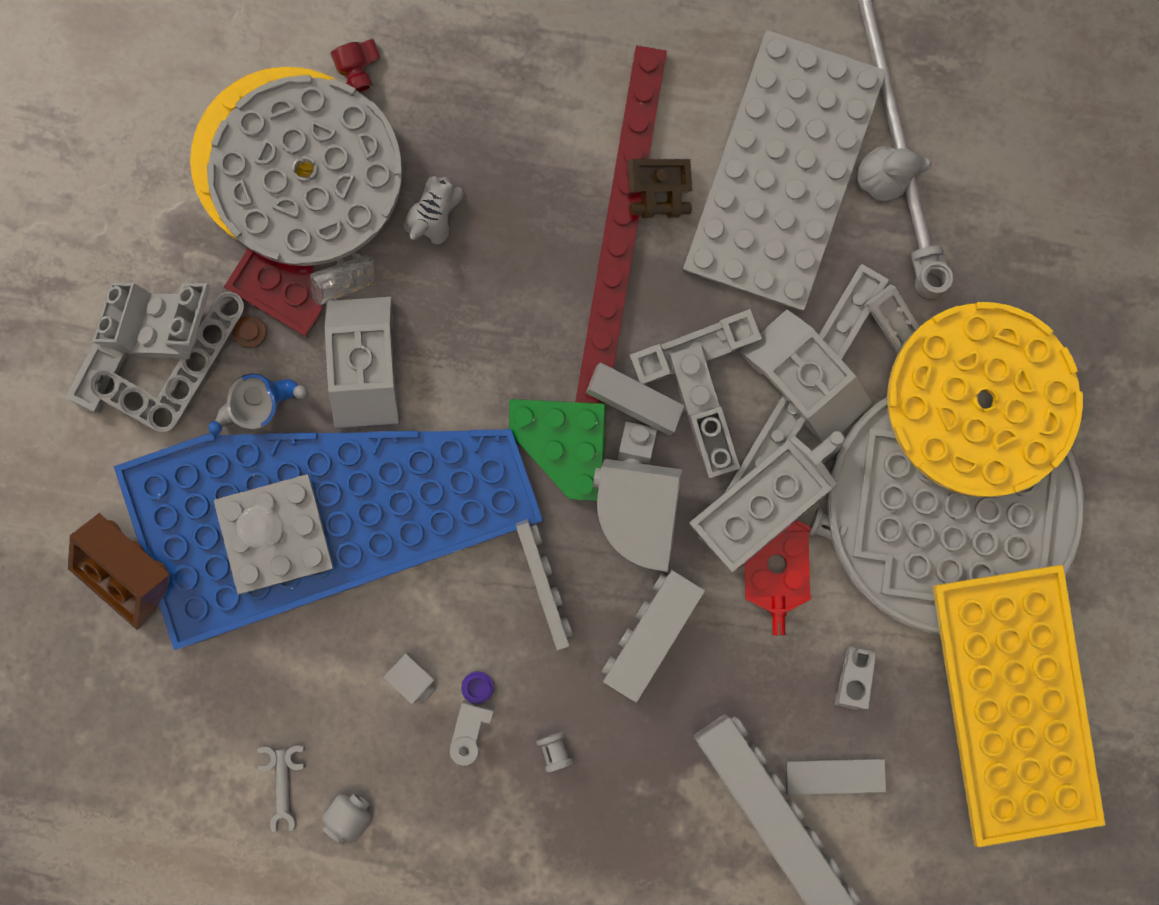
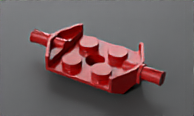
M798 520L744 564L745 600L770 613V616H772V635L774 636L786 635L785 616H787V612L812 599V596H810L809 561L810 527ZM773 555H779L785 561V569L779 574L771 572L767 565L768 559Z

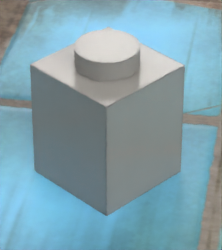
M405 653L383 677L411 704H414L417 700L424 703L436 690L432 684L437 679L409 653Z

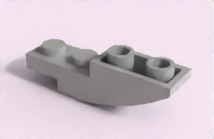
M701 344L669 354L677 379L679 393L708 477L711 478L740 469Z

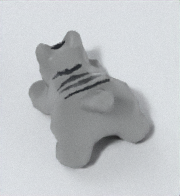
M433 176L429 177L426 181L420 201L409 209L403 223L404 229L410 233L412 240H416L422 235L429 237L433 244H441L447 240L449 236L448 215L459 204L464 194L460 187H453L450 178Z

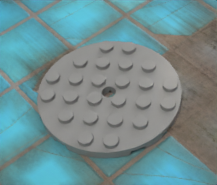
M311 75L280 78L259 86L246 94L235 104L236 107L227 118L221 121L211 143L212 149L209 163L207 164L209 191L213 204L226 227L243 245L267 259L288 265L311 266L326 264L351 255L364 247L381 231L389 220L397 203L402 182V160L395 133L383 112L373 101L368 100L357 92L355 88L334 79L312 78ZM302 163H310L314 166V171L308 179L302 178L296 173L297 168Z

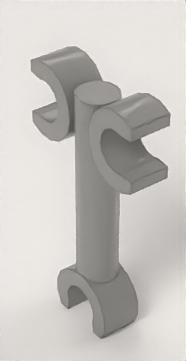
M295 745L289 749L275 750L270 746H263L257 749L258 753H267L271 758L268 765H259L258 770L264 772L275 767L276 814L270 821L272 832L278 830V820L280 818L288 821L289 831L295 830L296 819L289 812L288 767L293 770H301L306 767V763H296L292 758L294 752L305 750L303 745Z

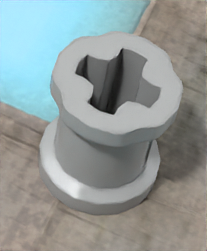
M818 508L811 522L809 535L817 534L831 540L828 516L824 513L823 509ZM843 524L839 530L841 541L847 530V526Z
M564 732L536 740L537 746L542 748L547 763L545 766L546 772L555 771L574 764L573 760L568 758L563 742Z

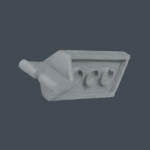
M839 431L833 432L829 438L813 451L793 436L689 523L691 528L731 574L736 572L837 486V483L824 465L836 457L840 451L844 440L843 434Z

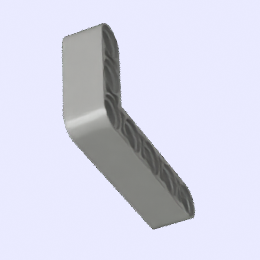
M233 292L220 294L198 328L191 354L199 353L204 357L205 366L202 370L192 371L187 367L186 359H180L158 397L112 371L100 370L94 373L90 379L91 392L97 398L155 431L167 432L176 425L240 318L244 309L241 297ZM225 298L234 299L238 305L237 313L232 316L224 315L219 309L220 302ZM209 325L217 326L222 334L220 341L215 344L208 343L203 338V330ZM102 375H108L114 380V389L108 394L100 393L96 388V381ZM182 380L187 383L189 392L185 398L176 399L171 396L169 388L174 381ZM135 391L142 395L144 403L140 409L130 410L126 407L124 399L128 393ZM165 408L171 412L172 421L169 425L161 427L155 424L153 414L157 409Z

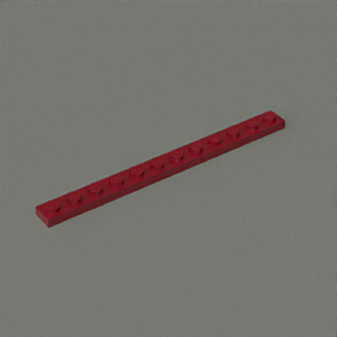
M638 45L635 47L575 402L604 403L586 394L594 370L600 362L614 369L639 215L630 214L629 205L631 202H641V193H629L627 161L631 159H649L667 50Z

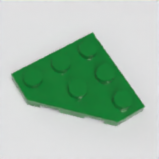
M509 399V429L512 430L517 442L568 499L597 501L599 488L593 487L595 469L601 468L605 460L607 404Z

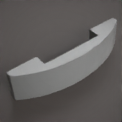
M751 309L722 319L714 325L660 345L659 343L630 354L640 383L647 384L675 374L669 357L671 353L701 344L707 363L762 340Z

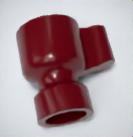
M374 39L362 43H347L337 47L330 53L337 72L347 78L345 84L355 88L359 93L373 86L370 76L364 72V68L381 58Z

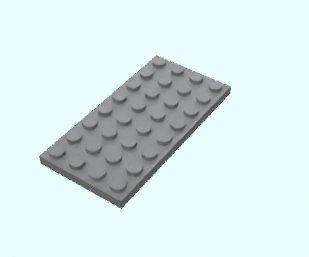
M766 30L683 271L803 312L887 70Z

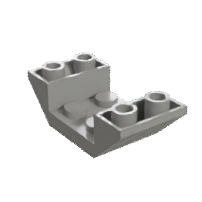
M111 283L92 342L139 357L189 359L211 286L207 283H182L179 294H152L135 283Z
M392 297L327 301L325 343L328 393L335 428L399 424L398 392L395 390L391 334V329H394Z
M788 309L760 333L762 340L739 351L760 376L764 373L806 420L804 425L821 443L829 438L833 432L839 431L842 433L873 405L857 376L811 326Z

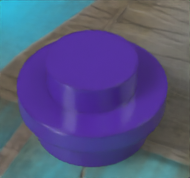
M480 671L472 672L462 682V694L470 703H485L493 695L494 683L486 673Z

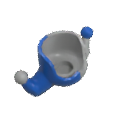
M259 374L242 375L232 383L229 388L227 403L218 411L216 420L210 422L208 430L211 434L217 435L220 434L223 426L230 425L233 422L248 429L263 427L270 422L280 402L294 397L303 399L307 396V389L291 379L271 382V380Z

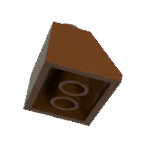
M100 513L82 525L69 537L68 570L136 630L142 627L168 591L170 574L165 565L158 560L154 561L145 553L140 543L135 540L131 541L122 533L117 523L113 520H107Z

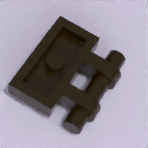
M631 159L627 161L629 193H641V202H631L629 205L631 215H640L642 218H653L655 215L679 218L680 215L691 214V203L682 202L681 193L692 191L690 159ZM655 193H667V201L656 202Z

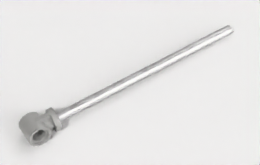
M858 0L874 66L887 70L880 91L894 148L908 149L872 1ZM914 176L908 187H906L905 193L919 249L911 253L916 274L915 288L920 296L932 300L939 298L951 286L953 273L946 264L942 246H932ZM927 275H936L940 279L941 286H931L927 281Z

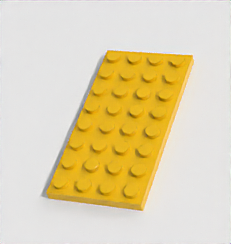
M1053 565L932 585L974 845L982 847L1104 826L1105 819L1063 565Z

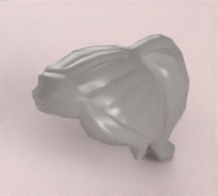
M886 146L877 147L861 161L857 169V181L860 188L867 191L876 200H891L901 196L912 178L919 172H926L931 167L932 161L911 149H895Z

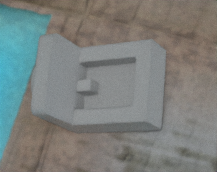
M626 421L618 461L650 465L657 429Z

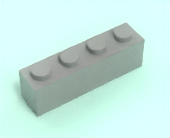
M673 570L668 575L661 573L652 588L657 592L651 603L646 600L643 602L635 615L640 621L634 631L627 628L618 643L622 647L618 657L615 659L610 656L601 671L602 674L606 675L603 679L605 684L636 703L705 590Z

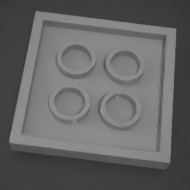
M309 474L214 500L238 595L334 569Z

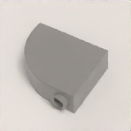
M605 459L601 468L595 469L593 487L599 488L597 510L601 528L615 550L629 561L645 568L668 572L671 563L682 469Z

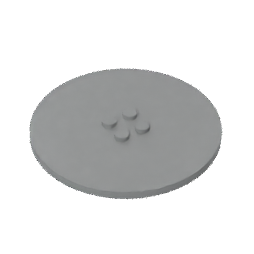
M980 391L976 396L978 404L983 409H988L993 402L992 396L987 391ZM885 397L863 414L844 439L831 469L830 475L837 483V486L827 494V516L831 540L844 571L860 593L877 609L892 619L917 630L940 635L932 585L1053 565H1063L1066 576L1076 557L1084 525V494L1080 473L1071 450H1069L1067 456L1057 468H1054L1040 482L1022 491L995 497H974L959 494L934 483L909 461L893 433L888 414L887 397ZM843 524L847 526V530L841 541L839 530Z

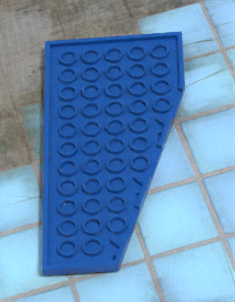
M511 429L240 435L205 434L113 466L138 543L141 544L145 553L154 561L158 560L163 563L170 574L168 591L158 604L174 650L196 644L517 531V522L528 519L530 526L543 522ZM309 474L334 569L238 595L214 500Z

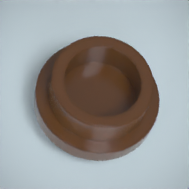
M245 316L239 319L234 326L235 340L243 347L255 348L266 337V327L257 317Z

